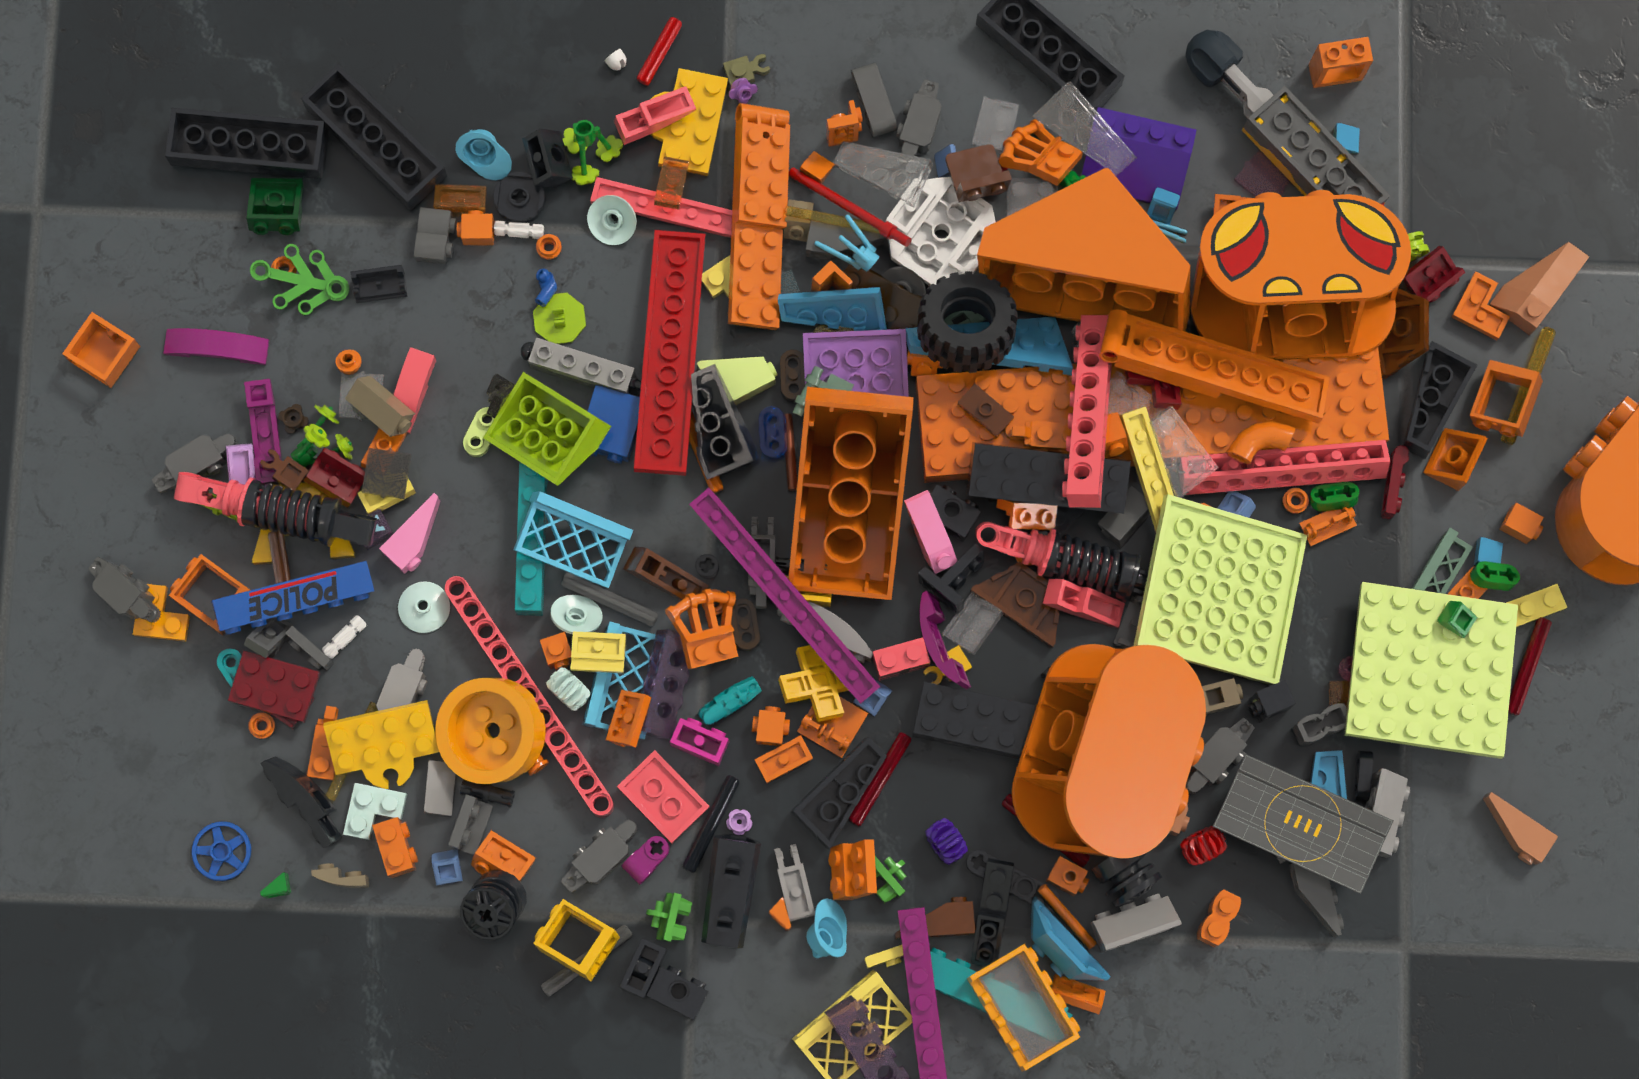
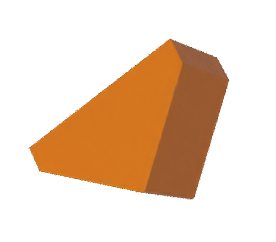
M1104 168L984 228L977 253L979 274L988 275L987 278L990 280L996 279L1001 283V288L1006 287L1010 292V297L1015 300L1016 310L1081 322V315H1108L1111 310L1118 309L1125 311L1127 314L1186 332L1190 316V264L1109 168Z
M807 387L788 578L798 591L892 600L914 397ZM801 559H804V570L798 571Z

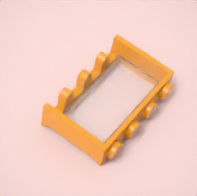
M1025 944L967 978L1021 1072L1026 1071L1079 1039L1078 1032L1081 1031L1076 1020L1073 1017L1069 1018L1064 1011L1067 1006L1059 993L1055 995L1050 985L1053 983L1045 970L1041 972L1036 964L1039 959L1035 951L1031 947L1027 948Z

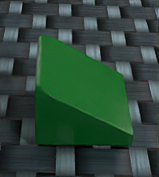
M1449 601L1437 622L1461 638H1465L1478 617L1462 602Z
M285 872L280 874L260 892L261 896L268 899L290 895L291 889L288 874Z

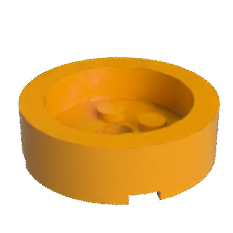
M478 678L456 687L442 703L436 720V743L444 762L459 777L477 784L508 782L526 773L539 758L546 734L544 715L540 712L535 701L536 698L521 684L505 678ZM493 723H496L500 729V733L496 738L490 735L488 729Z

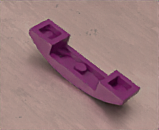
M174 328L167 329L163 354L180 357H190V355L232 359L239 360L240 363L266 365L269 339L226 331Z
M271 379L244 382L247 408H249L256 480L261 481L262 484L276 482L272 479L275 471H267L260 466L261 460L268 464L274 462L273 457L268 455L269 449L276 451L279 459L282 461Z
M925 591L922 593L920 601V624L927 650L942 673L967 690L971 686L964 667L953 658H949L937 624L946 620L938 598Z

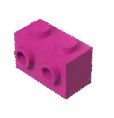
M689 717L687 720L680 718L670 740V745L719 766L729 744V739L725 737L726 733L712 728L711 731L701 727V722Z

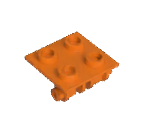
M839 696L844 710L843 717L818 722L812 706L808 714L803 718L797 732L842 758L868 713Z

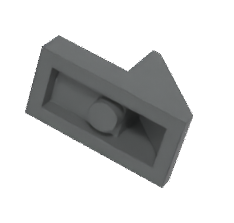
M276 617L266 619L267 624L257 627L246 638L244 643L246 647L264 658L274 659L288 638L285 634L291 626L294 627V625L286 620L277 621Z

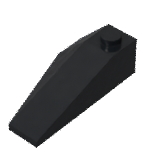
M716 364L692 373L693 405L695 406V431L697 432L698 446L696 450L706 479L714 478L759 460L760 457L753 439Z

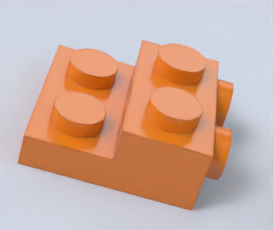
M862 840L852 844L842 843L830 848L828 862L832 872L830 891L833 894V900H854L877 893L874 840Z

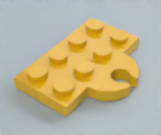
M678 69L674 90L686 86L696 110L669 126L650 134L654 139L663 142L658 166L708 176L728 78ZM669 92L659 93V94H657V95H654L651 99H653V98H655V97H658V96H661V95H664V94L669 93Z
M428 700L325 722L323 725L335 774L339 775L362 769L368 781L383 789H389V780L383 775L385 770L395 769L398 772L396 782L398 786H401L412 774L414 758L439 752Z

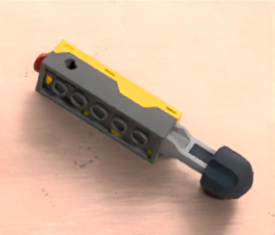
M1205 30L1193 36L1186 49L1187 63L1193 74L1206 87H1213L1222 81L1243 103V112L1248 119L1242 131L1304 196L1316 190H1327L1333 193V195L1352 194L1366 197L1384 206L1390 195L1286 86L1282 87L1274 95L1266 88L1256 87L1237 67L1243 58V51L1226 34L1220 31Z

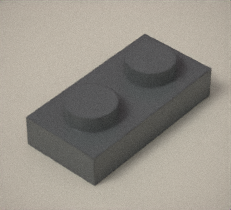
M291 626L285 634L290 638L287 643L298 653L303 649L310 655L306 660L315 668L319 669L322 666L327 671L331 668L334 662L296 628Z

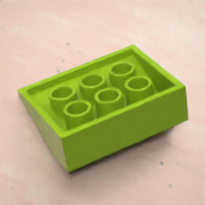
M523 372L483 438L558 486L599 448L611 426Z

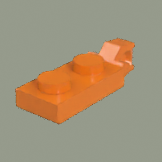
M1026 421L1025 426H1012L1011 439L1024 440V445L1030 446V448L1067 451L1066 438L1071 436L1072 429L1068 428V423Z
M326 706L324 719L318 718L307 776L310 778L330 781L335 779V770L323 725L325 722L337 720L339 711L337 707Z

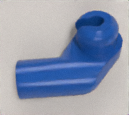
M543 268L536 273L541 291L535 298V302L541 307H545L557 291V284L553 274Z

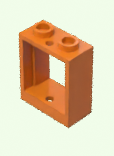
M1369 37L1318 44L1309 63L1313 88L1362 81L1373 62ZM1342 45H1346L1347 49H1342Z
M1490 360L1470 413L1475 427L1484 431H1489L1490 429L1498 430L1507 437H1514L1515 435L1523 437L1543 382L1540 373ZM1496 380L1529 388L1517 423L1484 415Z
M200 554L198 558L194 557L186 567L187 572L183 578H178L172 584L169 596L223 636L225 630H218L216 619L213 621L183 599V597L206 568L237 589L235 594L249 591L250 589Z

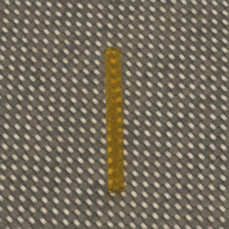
M1544 327L1541 330L1527 369L1537 371L1541 375L1556 335L1554 329ZM1520 386L1508 422L1517 423L1529 390L1528 387ZM1502 435L1501 441L1508 445H1513L1517 439V435L1514 437Z

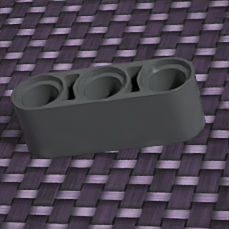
M871 63L852 69L853 83L872 137L896 131L897 123L877 64Z

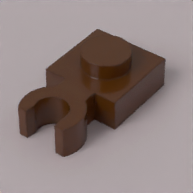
M269 449L268 455L273 457L274 462L268 464L261 460L260 466L264 470L275 471L272 479L285 488H291L294 492L302 483L309 470L289 456L284 461H281L278 453Z

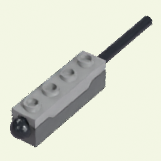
M536 338L535 343L527 342L521 347V356L524 360L528 361L530 369L594 389L595 385L626 394H630L631 388L641 391V380L635 378V368L540 338Z

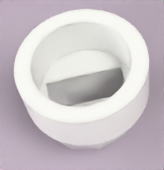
M618 49L604 61L612 70L618 71L621 70V67H625L627 58L622 50Z

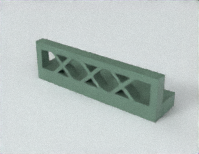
M1449 528L1442 536L1411 589L1425 591L1426 588L1434 586L1436 593L1446 594L1473 546L1457 537L1459 532ZM1453 543L1464 549L1460 558L1450 560L1448 550ZM1457 563L1453 569L1451 564ZM1447 565L1450 576L1447 580L1437 582L1436 570L1439 566ZM1444 584V586L1442 587V589H1441V591H1440L1438 585Z

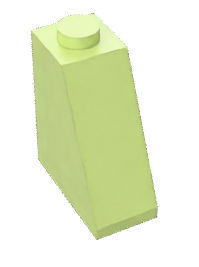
M764 357L703 360L697 362L698 371L716 364L736 405L775 385L777 372L771 362L766 363Z

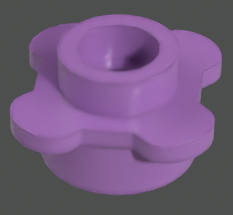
M739 78L732 83L729 97L737 99L739 103L746 104L752 97V94L757 92L758 88L755 84H750L746 78Z

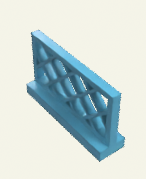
M541 491L533 492L529 501L531 505L513 550L602 587L609 588L626 541L630 540L633 530ZM536 509L545 512L549 523L538 528L536 527L533 520ZM564 520L568 522L572 532L560 537L555 523ZM575 525L581 528L576 530ZM550 526L556 540L544 545L538 531ZM585 530L591 531L595 542L583 547L578 533ZM534 533L539 547L531 551L523 548L526 536ZM574 536L579 549L567 554L562 540ZM609 539L617 542L618 545L615 553L606 556L601 543ZM557 543L563 557L552 560L549 558L545 548ZM597 545L602 559L590 564L585 550ZM541 550L543 556L540 555V554H538V553H536V552H538V551ZM581 553L586 566L577 570L572 567L569 557ZM565 560L566 565L559 562ZM603 562L607 569L604 581L596 578L592 567ZM588 569L589 574H586L583 571Z
M609 622L606 625L605 633L633 635L638 644L625 651V659L632 670L620 677L618 673H613L616 679L610 682L612 673L595 672L582 725L608 731L610 725L601 723L602 714L610 707L615 711V704L617 703V700L613 702L608 694L609 686L618 682L623 690L628 691L621 679L634 672L641 686L631 692H637L643 688L646 694L651 697L639 736L640 739H645L669 638ZM638 637L646 638V640L641 642ZM650 640L661 642L660 652L651 658L643 644ZM640 647L647 661L635 667L627 654ZM658 658L657 665L655 666L653 660ZM650 663L655 672L654 677L644 683L637 670ZM652 683L651 690L649 691L647 685ZM606 698H607V700H608V702L610 703V705H608V706H606V707L604 708L605 702H606Z

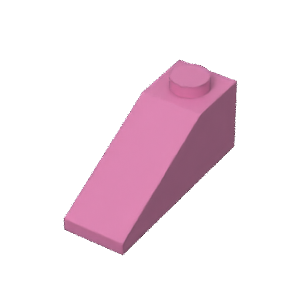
M926 490L904 500L923 557L934 574L952 567L957 562V558L929 491Z
M435 493L379 548L404 574L408 570L410 572L414 571L421 563L420 558L423 556L441 502Z

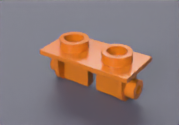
M1352 507L1325 511L1299 523L1303 533L1307 535L1310 547L1357 526L1353 518L1356 517V514Z

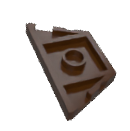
M1399 288L1395 298L1396 314L1392 329L1387 338L1378 346L1382 379L1388 378L1429 351V301Z
M1018 562L1005 571L999 572L971 588L970 592L1049 647L1053 648L1055 645L1059 610L1043 604L1048 581L1038 576L1036 572L1026 565Z

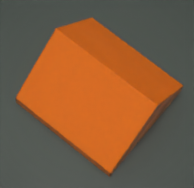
M1444 428L1423 473L1459 491L1467 483L1488 438L1483 435Z

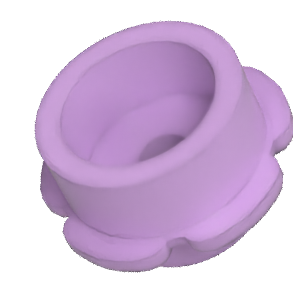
M735 809L731 811L729 819L726 821L728 829L732 830L736 835H743L745 831H749L752 827L751 815L746 810L739 811ZM737 820H742V823L737 824Z

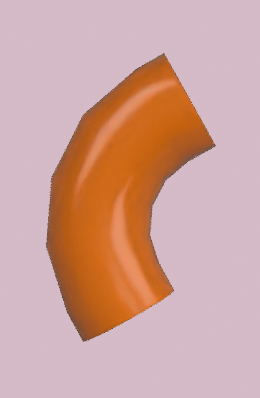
M1274 421L1255 423L1238 434L1230 445L1227 454L1241 463L1251 464L1255 454L1264 447H1274L1285 452L1296 428Z

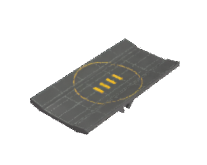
M1245 754L1213 827L1361 894L1394 820Z

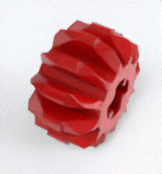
M1213 826L1205 827L1190 834L1180 844L1185 859L1191 865L1210 861L1222 854L1227 848L1223 833Z

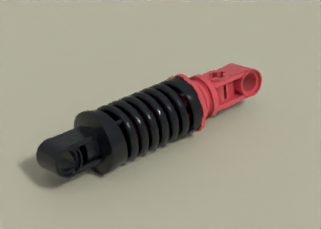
M179 472L174 493V499L178 501L220 509L222 514L226 516L236 515L240 526L260 527L262 530L269 529L271 532L279 531L280 534H289L291 537L298 536L300 539L308 538L312 542L319 540L321 544L327 547L333 544L335 537L360 545H373L378 521L377 518L342 511V500L340 498L325 497L322 501L320 495L312 497L311 493L306 492L302 494L300 490H295L294 492L291 488L283 490V487L279 485L273 489L271 483L262 485L261 481L255 480L252 477L248 479L246 484H241L233 479L226 483L194 473ZM213 489V493L217 494V497L213 498V494L209 493V490Z
M988 521L980 523L976 528L975 535L981 545L1010 556L1021 557L1022 564L1028 565L1030 563L1037 566L1038 576L1043 575L1052 578L1054 574H1057V579H1064L1067 575L1066 581L1071 583L1074 582L1076 577V585L1081 587L1086 580L1085 587L1092 589L1094 583H1096L1095 590L1101 592L1103 587L1106 586L1104 591L1106 595H1111L1112 591L1116 592L1115 597L1122 599L1124 602L1128 601L1132 592L1144 595L1149 570L1140 568L1141 555L1139 554L1132 555L1125 551L1119 552L1118 549L1110 550L1108 546L1101 547L1098 543L1091 545L1089 540L1081 541L1079 537L1071 540L1069 534H1064L1061 537L1060 533L1054 528L1050 530L1048 535L1039 534L1038 530L1032 529L1030 534L1019 529ZM990 527L994 529L995 536L992 540L984 541L981 539V531L984 528Z

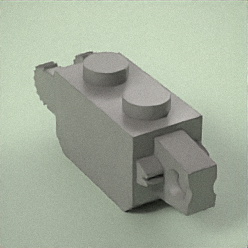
M413 649L409 656H407L404 665L398 663L391 667L376 704L378 711L415 703L418 695H423L428 681L425 680L426 676L422 672L425 665L424 662H426L422 650Z

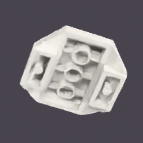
M951 177L927 180L915 179L886 219V221L897 226V230L912 239L908 247L894 239H888L891 260L900 266L913 270L929 286L931 284L936 285L937 279L943 276L949 278L951 273L958 272L960 275L965 274V271H972V274H974L978 269L977 253L984 228L996 222L992 205L982 198L959 203ZM937 230H945L948 236L941 239L935 235V232Z

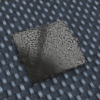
M369 448L362 493L380 495L383 499L386 496L405 499L411 454L394 452L391 448L388 450Z

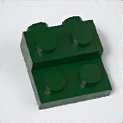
M251 178L246 216L249 231H253L258 235H265L268 231H279L282 235H291L294 231L300 232L303 180Z

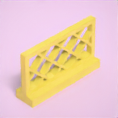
M872 970L795 1035L792 1040L825 1079H832L828 1074L829 1062L843 1063V1074L837 1079H847L911 1025L912 1015L889 989L880 975ZM880 987L887 994L886 1006L872 1005V995ZM866 999H868V1005L862 1004ZM891 1000L897 1007H890ZM857 1007L867 1008L866 1023L851 1022L852 1011ZM871 1008L886 1010L884 1025L870 1024ZM890 1010L901 1011L907 1019L899 1026L889 1025ZM848 1016L847 1022H843L842 1020ZM836 1025H847L846 1041L831 1040L832 1028ZM851 1026L865 1027L864 1042L850 1041ZM870 1027L884 1028L882 1041L879 1043H868ZM888 1029H894V1030L888 1035ZM826 1033H828L827 1039H821ZM816 1042L827 1043L825 1058L814 1057L808 1049ZM831 1043L845 1044L844 1060L829 1058ZM849 1045L864 1046L863 1057L858 1061L848 1060ZM868 1046L873 1047L869 1052H867ZM818 1061L825 1062L824 1068L820 1065ZM847 1064H853V1065L847 1070Z

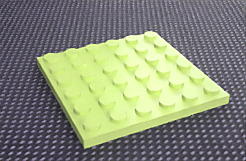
M1169 494L1164 495L1133 646L1155 645L1164 647L1177 653L1189 663L1269 685L1278 683L1307 535Z
M1362 582L1360 585L1344 736L1502 759L1505 754L1518 605ZM1449 601L1462 602L1478 617L1465 638H1461L1437 622Z

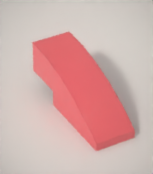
M685 86L639 104V107L616 115L614 124L623 144L626 145L694 112L696 107Z
M411 347L394 392V396L415 413L411 420L412 425L407 433H411L428 389L429 378L436 363L434 355Z
M1049 579L1043 604L1114 628H1119L1125 606L1124 602L1089 587H1080L1064 579Z

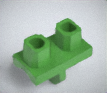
M875 856L876 878L880 876L886 883L876 894L885 904L896 896L899 898L905 892L892 876L895 874L900 881L906 877L905 873L900 869L905 865V862L900 860L896 864L889 856L884 860L890 868L888 871Z
M666 893L664 902L656 901L655 910L647 909L646 915L653 917L651 927L658 928L656 940L669 942L671 940H684L686 926L675 924L677 914L689 916L692 902L681 898V894Z

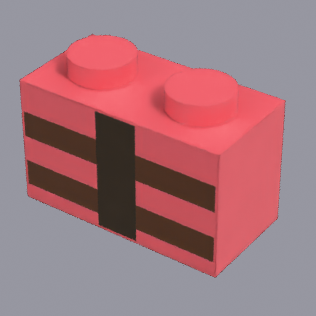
M923 637L873 651L872 658L879 681L927 668L930 665Z

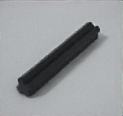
M731 775L726 777L683 863L685 870L691 873L696 872L739 785L737 778Z

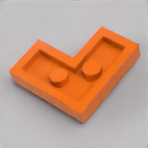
M1476 271L1451 316L1453 319L1496 341L1499 339L1510 316L1487 305L1498 282Z

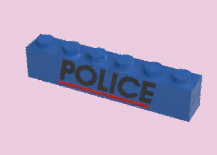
M362 561L211 600L218 630H225L227 635L241 631L240 626L251 623L252 628L266 625V619L276 617L277 621L293 618L292 612L302 610L303 615L316 612L319 605L328 604L329 608L343 605V599L353 597L354 601L369 598L368 593L373 592L374 587L367 561Z

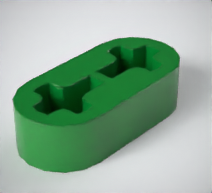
M1351 482L1316 486L1310 494V505L1317 511L1354 507L1359 499V488ZM1318 496H1322L1323 499H1326V500H1325V501H1321V499H1320Z
M1482 561L1470 572L1473 583L1481 588L1509 591L1520 581L1518 570L1508 564Z

